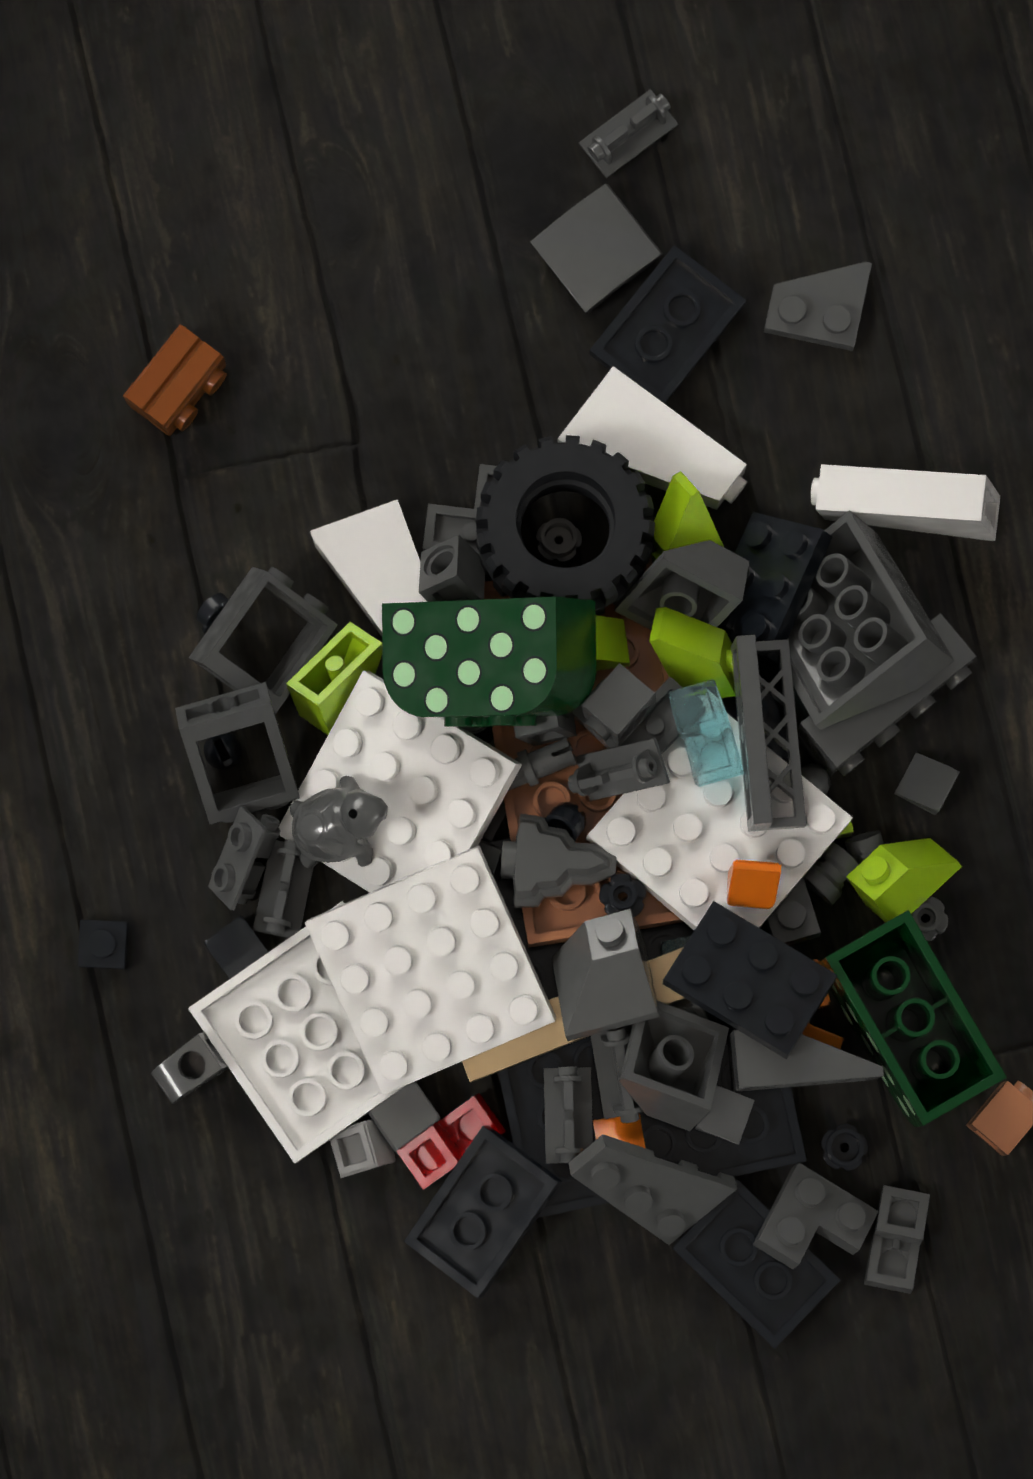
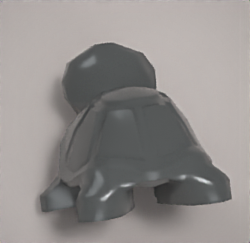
M343 776L340 779L341 787L323 790L304 802L294 800L290 805V813L293 817L292 836L301 852L300 860L302 865L312 869L319 862H340L356 857L358 865L361 867L368 866L372 863L373 848L366 838L373 836L381 821L386 819L388 812L386 803L381 798L360 789L355 779L350 776Z

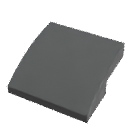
M604 184L581 200L530 241L585 313H591L622 285L630 284L663 256V253L609 184Z

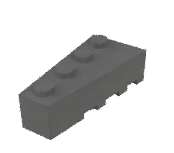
M941 613L931 622L955 661L916 691L821 730L815 726L810 716L799 724L797 728L798 742L815 763L821 765L827 771L829 777L837 771L843 777L865 760L860 754L861 751L873 742L879 748L901 731L896 723L910 713L916 719L937 702L932 696L934 692L944 684L952 690L972 674V671L967 666L975 659L976 655Z

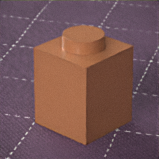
M1009 1081L1001 1082L966 1126L1001 1156L1009 1155L1033 1126V1091L1020 1081H1017L1014 1086Z

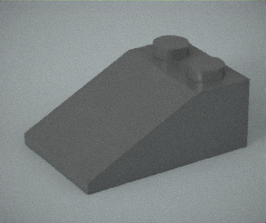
M734 1030L728 1035L733 1092L872 1081L884 1076L883 1066L803 1034L787 1059L739 1030Z

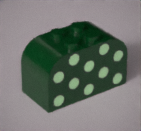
M564 597L382 603L383 678L388 694L399 708L411 715L444 718V727L536 726V716H560L578 708L586 700L595 682V601Z
M909 910L819 962L820 965L837 974V979L830 989L871 1061L883 1066L884 1076L881 1077L903 1114L914 1127L928 1124L1007 1078Z

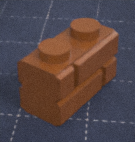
M180 324L123 397L133 410L145 419H148L166 435L171 436L177 428L180 431H184L192 423L198 413L195 405L206 392L211 396L222 385L227 376L223 371L226 367L225 359L218 351Z

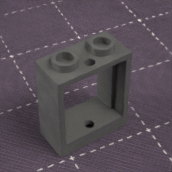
M252 567L191 653L189 659L233 691L260 684V682L220 654L219 651L262 589H264L307 622L266 681L276 714L290 694L286 683L321 650L338 624L326 616L329 608L320 600L308 593L302 598L290 588L294 581L278 569L271 567L267 572Z
M266 682L175 708L179 731L209 824L234 822L240 806H245L252 813L265 808L271 810L279 809L286 806L290 801L300 799L293 769ZM264 722L280 775L214 794L197 741Z

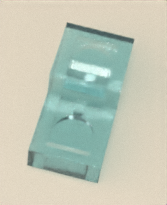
M711 679L668 692L678 735L684 739L695 785L701 787L743 775L744 771L736 741L715 680Z

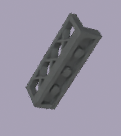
M755 635L736 636L731 645L748 832L805 828L806 817L789 639L756 642ZM778 652L780 672L768 683L759 675L757 654ZM780 679L782 694L774 688ZM767 694L771 695L784 707V718L774 730L763 722L762 700ZM784 726L786 728L787 741L778 734ZM772 740L788 752L789 764L779 776L768 769L766 747ZM789 771L791 787L783 781V778ZM776 787L780 788L792 799L794 817L772 818L770 794Z

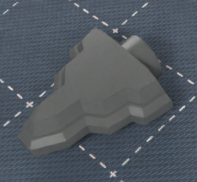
M521 813L518 821L516 841L503 840L501 879L513 880L514 908L539 907L544 898L563 897L573 885H594L616 875V856L595 844L575 842L567 830L548 826L545 817Z

